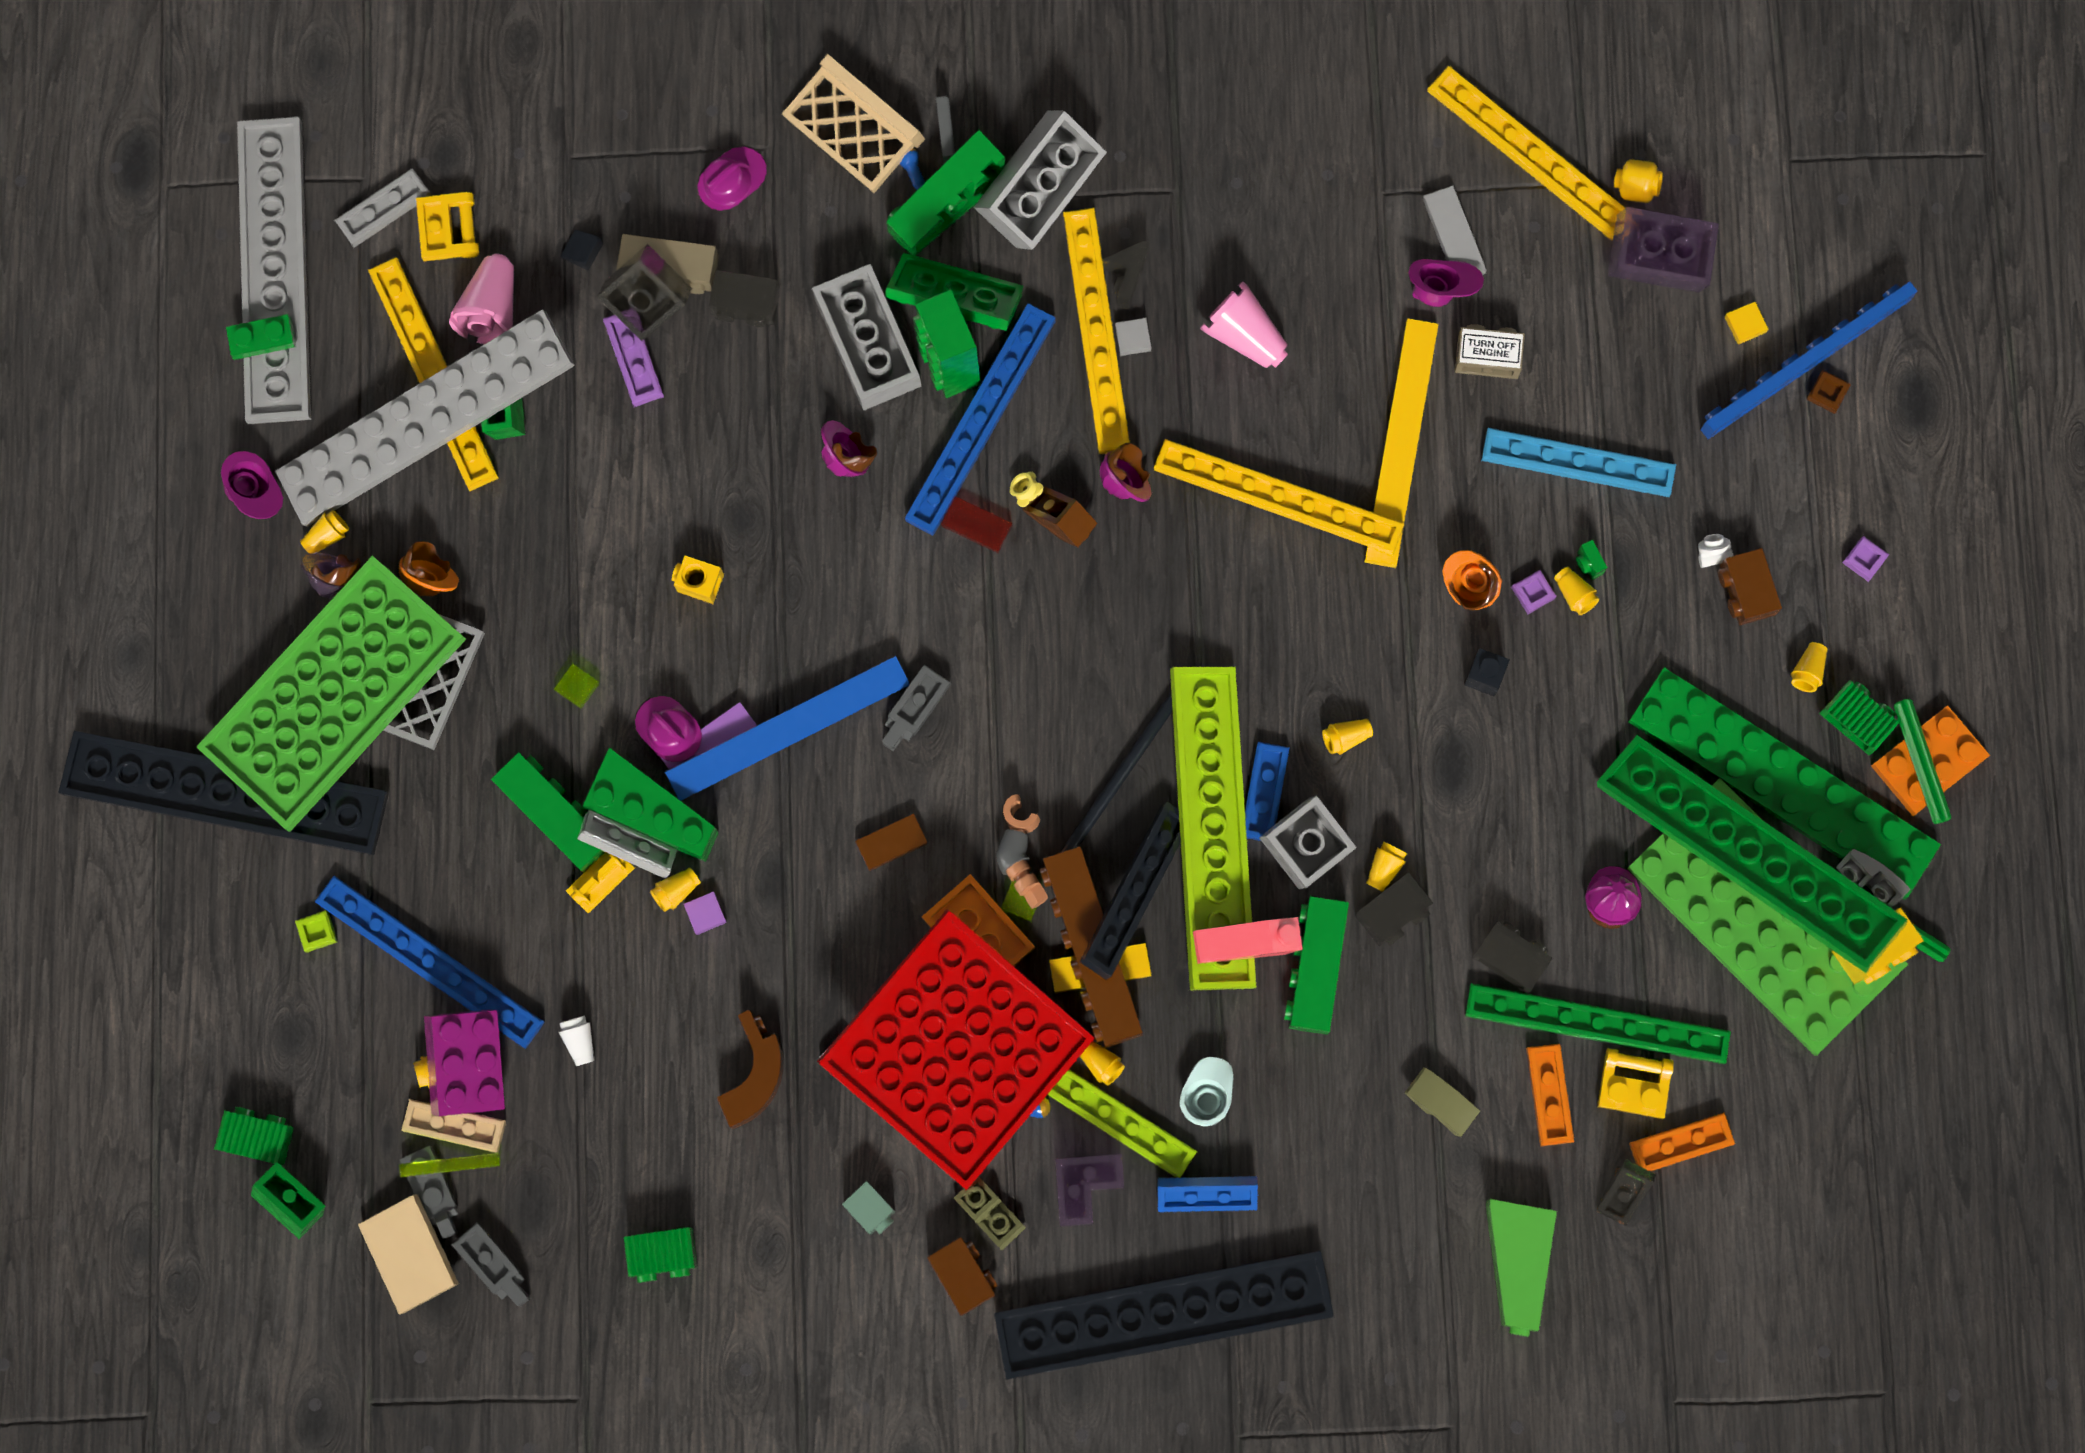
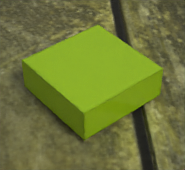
M326 910L295 921L305 952L338 942L329 912Z

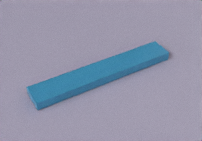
M1492 428L1487 429L1481 461L1665 497H1670L1676 469V464Z

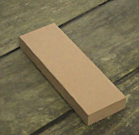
M409 1099L401 1131L499 1153L506 1121L475 1113L435 1116L431 1114L430 1103Z

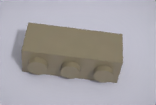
M622 234L616 270L620 279L629 285L641 286L642 283L655 284V287L663 290H672L673 287L686 288V291L690 293L703 294L704 291L713 292L719 255L716 246Z

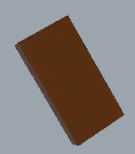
M914 813L855 841L869 871L928 844Z

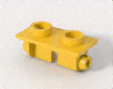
M605 852L566 892L589 914L635 868L629 862Z

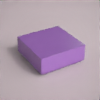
M1862 536L1842 563L1869 582L1889 554Z
M1541 570L1529 575L1511 587L1527 614L1532 613L1557 597Z
M714 892L684 904L696 935L727 923Z

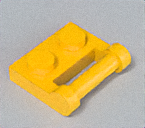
M461 192L416 198L423 261L456 257L473 258L479 255V245L475 243L472 216L474 194ZM450 207H459L463 242L461 244H454Z
M1607 1048L1597 1107L1660 1119L1665 1118L1674 1061L1666 1058L1658 1061L1620 1054L1617 1049ZM1619 1066L1659 1074L1658 1083L1615 1076V1067Z

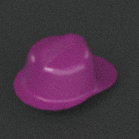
M738 147L725 152L718 159L711 162L700 175L698 182L700 198L711 209L723 211L735 207L764 182L767 173L766 163L763 157L754 149Z
M1421 259L1412 263L1408 272L1409 278L1414 284L1413 297L1432 307L1445 306L1454 297L1473 295L1483 287L1484 283L1482 272L1477 267L1460 261Z
M247 451L235 452L226 458L222 464L221 477L224 492L229 500L235 504L240 512L252 518L266 519L276 515L282 508L283 495L265 461L258 455Z
M666 696L651 698L643 703L637 711L635 725L638 734L664 760L671 762L686 761L694 756L700 748L702 741L700 726L692 715L673 698Z

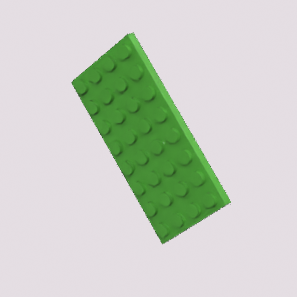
M371 556L197 745V748L285 830L291 832L461 646L466 638L374 556Z
M1721 778L1712 785L1760 818ZM1664 833L1627 868L1814 1056L1818 1055L1908 965L1906 961L1896 966L1890 963L1888 966L1891 971L1869 984H1866L1864 980L1854 984L1831 952L1833 950Z

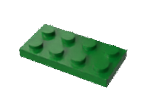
M903 253L886 288L885 298L915 306L917 303L952 290L964 320L987 325L993 329L1007 331L1021 299L1023 285Z

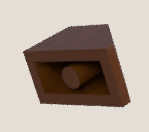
M1043 486V492L1030 501L1022 510L1060 540L1079 547L1089 537L1090 532L1098 523L1077 500Z

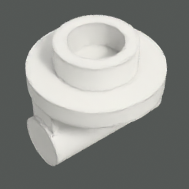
M1721 534L1707 535L1698 544V559L1701 568L1721 564L1725 558L1733 556L1730 540L1724 538Z

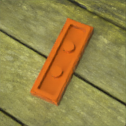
M1560 1044L1527 1047L1526 1051L1540 1146L1573 1143L1574 1136Z
M1721 1113L1630 1142L1629 1145L1639 1174H1643L1735 1145L1725 1113Z

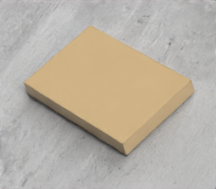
M418 1194L412 1195L358 1224L399 1314H404L459 1284Z

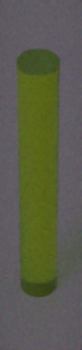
M499 1153L403 1163L399 1164V1176L407 1177L500 1166Z

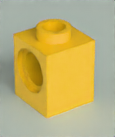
M684 556L682 564L677 563L674 568L672 581L675 582L674 586L677 592L714 604L724 573L721 567ZM694 573L704 574L703 581L698 585H690L688 583L689 577Z

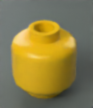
M1630 159L1624 164L1623 169H1617L1614 187L1619 188L1620 196L1624 200L1648 203L1654 196H1659L1663 173L1658 171V167L1654 162Z

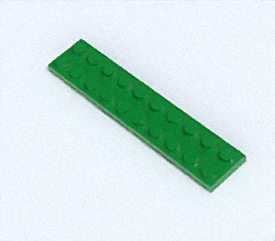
M1665 667L1628 721V723L1715 779L1721 778L1731 789L1843 860L1854 849L1880 862L1911 889L1902 898L1904 900L1908 898L1941 846L1934 839Z
M1638 735L1597 781V787L1866 974L1907 925V918Z

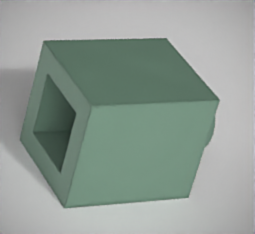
M867 1181L842 1204L870 1235L875 1231L881 1234L894 1222L891 1216L895 1211Z

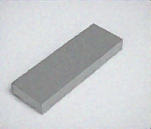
M411 168L335 219V222L352 246L356 247L417 206L416 198L432 195L413 168Z
M1451 186L1424 195V204L1446 260L1469 263L1477 267L1482 272V275L1485 274L1487 271L1454 187Z
M588 810L584 816L577 838L665 879L671 872L677 851L673 847L591 810Z

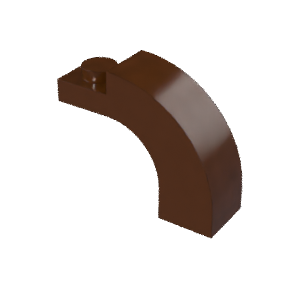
M750 1009L739 1014L738 1017L753 1049L754 1062L751 1073L740 1086L716 1097L729 1127L732 1129L753 1120L768 1107L780 1087L783 1075L784 1060L779 1038L776 1034L764 1038L763 1034L768 1032L760 1014L754 1017Z

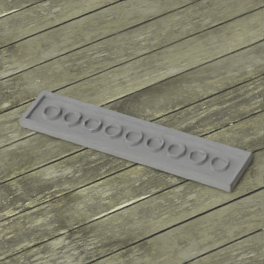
M300 117L237 121L243 323L288 314L291 317L296 343L295 348L244 358L245 421L248 424L311 420L302 121Z
M542 309L275 472L302 525L308 527L318 521L323 513L328 514L332 510L335 511L575 365L547 312Z

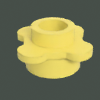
M1021 473L1012 480L1010 494L1018 499L1017 504L1020 507H1026L1030 501L1043 492L1044 487L1036 481L1035 473Z

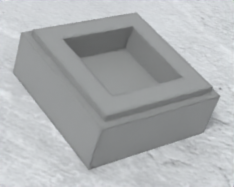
M1146 318L1115 323L1120 356L1151 351Z

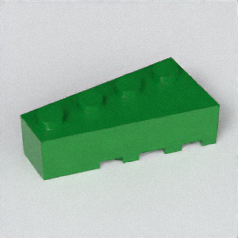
M978 130L923 186L913 193L907 202L902 206L896 207L889 214L886 223L890 235L908 254L918 255L976 205L1005 167V159L1002 153Z
M611 748L608 749L583 804V808L587 812L591 810L673 847L680 852L706 862L719 832L717 829Z

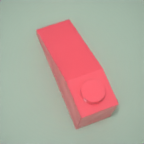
M1298 917L1193 931L1197 964L1286 955L1303 950Z

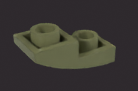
M1424 1067L1405 1091V1094L1425 1113L1436 1117L1455 1136L1462 1137L1480 1112L1462 1094Z
M979 1176L967 1190L963 1189L954 1197L1001 1250L1026 1229Z

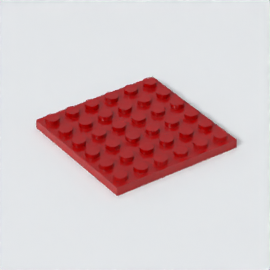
M947 909L817 1062L967 1190L1095 1038Z

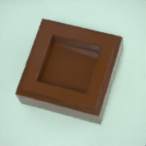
M1822 370L1806 400L1835 414L1851 384Z

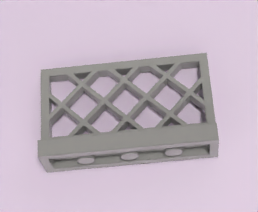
M442 615L440 616L460 634L465 632L474 636L469 648L459 652L456 650L444 663L446 664L456 659L460 668L457 677L445 681L439 669L437 675L441 683L426 690L422 687L419 690L420 692L408 702L410 703L422 698L428 713L411 720L405 706L402 710L407 722L396 727L387 725L383 730L432 750L436 748L485 634L479 629ZM465 656V659L462 663L460 657ZM453 685L451 691L449 692L447 687ZM443 689L447 697L445 705L432 711L426 696ZM440 714L438 721H436L435 716ZM431 718L434 730L430 740H426L417 735L414 725ZM409 727L410 730H411V733H408V732H406V731H403V729H406V728Z

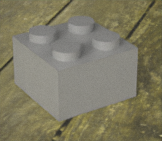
M1317 796L1305 800L1259 837L1298 889L1307 888L1357 848Z

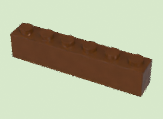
M1081 847L1043 858L1045 867L1039 870L1045 887L1052 886L1055 898L1050 899L1055 918L1062 916L1066 929L1060 930L1065 948L1072 947L1076 960L1070 961L1076 980L1083 979L1086 991L1081 992L1086 1011L1093 1009L1097 1021L1091 1024L1096 1042L1103 1041L1105 1048L1143 1036L1120 963H1118L1112 977L1106 980L1079 962L1103 917Z

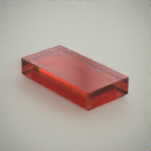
M955 496L941 526L999 554L1012 528V523Z

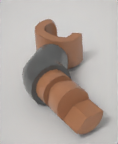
M1015 794L1006 800L1003 807V814L1010 829L1004 832L996 852V858L1002 874L1008 875L1011 881H1016L1014 887L1018 894L1024 896L1031 909L1048 899V895L1036 875L1029 873L1031 867L1028 864L1029 857L1027 855L1029 836L1026 834L1038 827L1040 818L1037 814L1031 813L1030 817L1026 820L1015 819V812L1022 807L1019 794Z

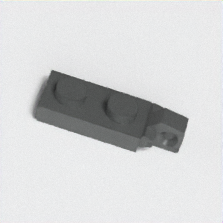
M924 664L889 713L885 726L890 730L882 740L883 745L894 752L903 738L909 742L917 734L951 686V682Z
M432 1146L425 1147L400 1159L414 1195L418 1194L432 1226L437 1225L442 1238L447 1239L457 1234L458 1231L452 1217L458 1214L456 1209L458 1205Z
M476 1222L452 1244L490 1291L495 1295L497 1294L501 1300L508 1295L516 1306L521 1307L530 1299V1296L520 1286L525 1280L520 1274L521 1271L480 1223Z

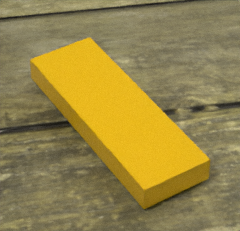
M1146 943L1127 946L1119 961L1125 981L1151 977ZM1075 956L1049 960L1055 993L1085 988L1083 979L1076 980L1070 961L1076 960Z

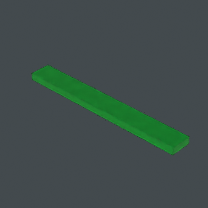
M1472 983L1469 987L1465 1017L1719 1064H1726L1731 1035V1031Z

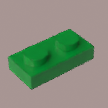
M288 314L226 327L230 353L234 360L296 347L292 321Z

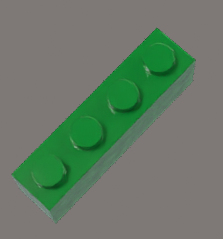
M518 752L491 780L584 873L605 853V851L577 839L587 811L576 800L570 804L562 796L566 790L553 777L547 781L540 774L544 768L531 755L525 759Z
M1310 896L1308 904H1301L1299 923L1304 924L1303 937L1301 936L1303 950L1294 952V955L1300 957L1298 969L1292 968L1289 987L1295 988L1293 1001L1287 1000L1284 1020H1290L1289 1029L1328 1035L1330 1032L1349 902Z

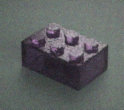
M1626 207L1616 217L1608 276L1699 293L1710 286L1719 223Z

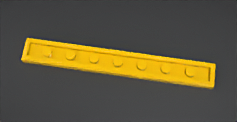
M1449 65L1429 86L1428 92L1619 247L1640 224L1641 220Z
M1094 208L1063 212L1098 451L1099 454H1106L1125 443H1130L1095 210Z
M397 257L369 269V274L419 383L445 369L447 364ZM475 426L447 443L469 491L499 478Z
M1408 318L1373 510L1376 514L1402 523L1405 521L1438 324ZM1402 533L1393 555L1367 546L1364 563L1396 568Z
M1167 439L1164 440L1154 465V471L1391 555L1395 552L1404 528V523Z

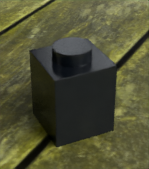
M1479 648L1464 685L1495 696L1500 688L1510 659Z

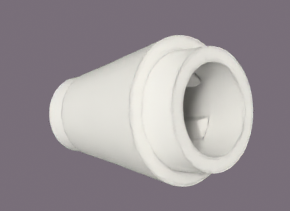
M585 1015L559 1023L561 1027L559 1034L575 1065L579 1066L594 1061L590 1022H586Z

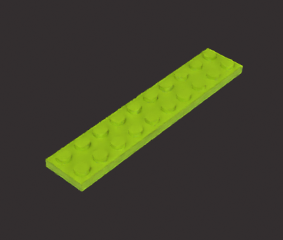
M1173 667L1170 669L1190 990L1256 988L1255 958L1197 964L1193 931L1252 922L1236 668Z

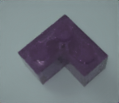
M1122 1154L1055 1159L1060 1228L1093 1225L1091 1192L1124 1190Z

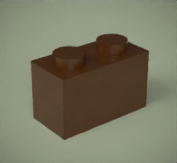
M1763 548L1725 558L1720 564V569L1718 570L1719 581L1723 588L1727 587L1730 596L1728 608L1731 616L1737 618L1739 626L1776 616L1782 606Z
M962 1237L927 1257L961 1316L995 1297L996 1294L993 1289L998 1286L990 1271L986 1269L982 1272L976 1260L981 1256L973 1242L970 1240L965 1243Z

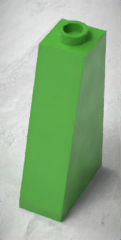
M1490 1199L1486 1203V1212L1501 1325L1510 1327V1334L1529 1337L1530 1331H1539L1557 1211Z

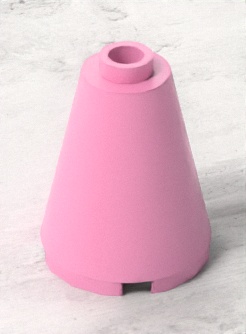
M493 254L485 257L452 310L449 324L460 336L467 339L468 334L478 337L477 343L486 344L513 327L514 266L506 256Z
M1241 282L1238 286L1242 291L1238 295L1232 291L1209 316L1212 321L1211 325L1208 327L1203 323L1200 329L1263 367L1267 368L1272 364L1276 368L1288 355L1284 350L1288 344L1248 285Z

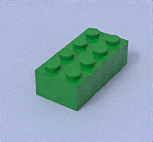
M952 290L915 304L917 315L913 317L919 345L917 347L923 362H929L930 377L936 391L942 390L945 398H949L980 385L977 347Z

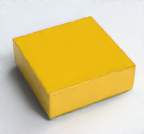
M1756 302L1725 315V319L1737 344L1765 334L1769 330Z

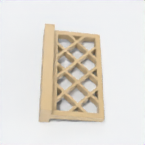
M827 54L820 62L821 69L791 102L782 115L875 193L900 164L904 156L914 146L918 148L925 138L914 126ZM826 78L832 84L833 96L817 98L816 87ZM838 89H839L844 95H839V96H838ZM852 100L855 103V115L839 117L838 102ZM833 102L834 118L818 119L817 104ZM812 104L813 120L799 121L793 116L800 106ZM860 108L867 114L861 115ZM874 119L878 123V135L862 136L861 121ZM856 121L857 137L840 138V123ZM834 124L835 139L821 140L819 138L818 125ZM806 126H813V132ZM883 128H885L889 133L883 134ZM898 139L904 144L896 154L884 156V140ZM879 141V156L863 158L862 142ZM857 143L858 158L846 160L842 158L841 144ZM830 145H835V146H836V152H835L831 147H829V146H830ZM880 162V173L872 182L864 176L863 164ZM858 164V170H856L852 165Z

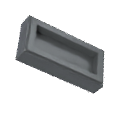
M947 96L936 97L943 164L955 154L949 98Z

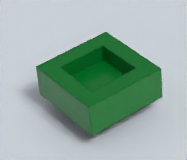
M1591 540L1582 544L1577 551L1578 556L1576 557L1580 570L1583 574L1588 573L1591 580L1602 576L1607 566L1594 541Z

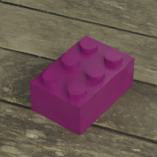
M488 1009L424 1016L431 1114L435 1116H448L505 1109L497 1010Z

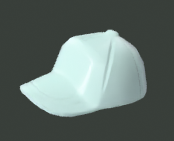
M1206 1057L1198 1061L1194 1066L1180 1096V1108L1189 1121L1200 1126H1212L1226 1116L1231 1104L1233 1070L1229 1062L1216 1057Z

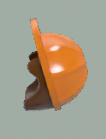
M414 542L407 550L405 556L399 561L401 580L419 596H434L440 591H453L458 586L459 578L450 568V561L440 559L435 546L429 542Z
M1460 550L1453 553L1445 561L1442 571L1445 585L1454 601L1464 609L1479 610L1491 606L1500 595L1502 580L1499 571L1481 554L1472 550Z

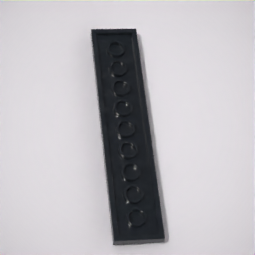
M78 731L73 732L58 791L59 794L373 856L375 855L389 795L387 791L336 781L292 831L289 832L207 756Z
M1321 1251L997 1312L994 1313L1005 1377L1008 1380L1332 1318L1334 1314Z

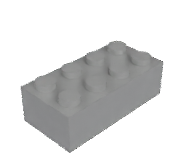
M1048 110L973 208L1016 248L1033 250L1107 152L1065 111Z
M871 264L812 288L815 301L863 411L921 387L919 373Z

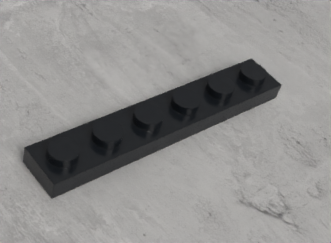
M1166 801L1159 808L1079 961L1106 980L1112 977L1181 843L1179 809Z

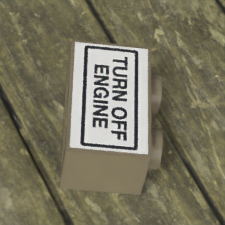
M1475 324L1468 325L1466 328L1461 327L1457 342L1455 373L1518 379L1522 370L1525 334L1517 333V330L1513 328H1500L1498 331L1485 330L1484 326Z

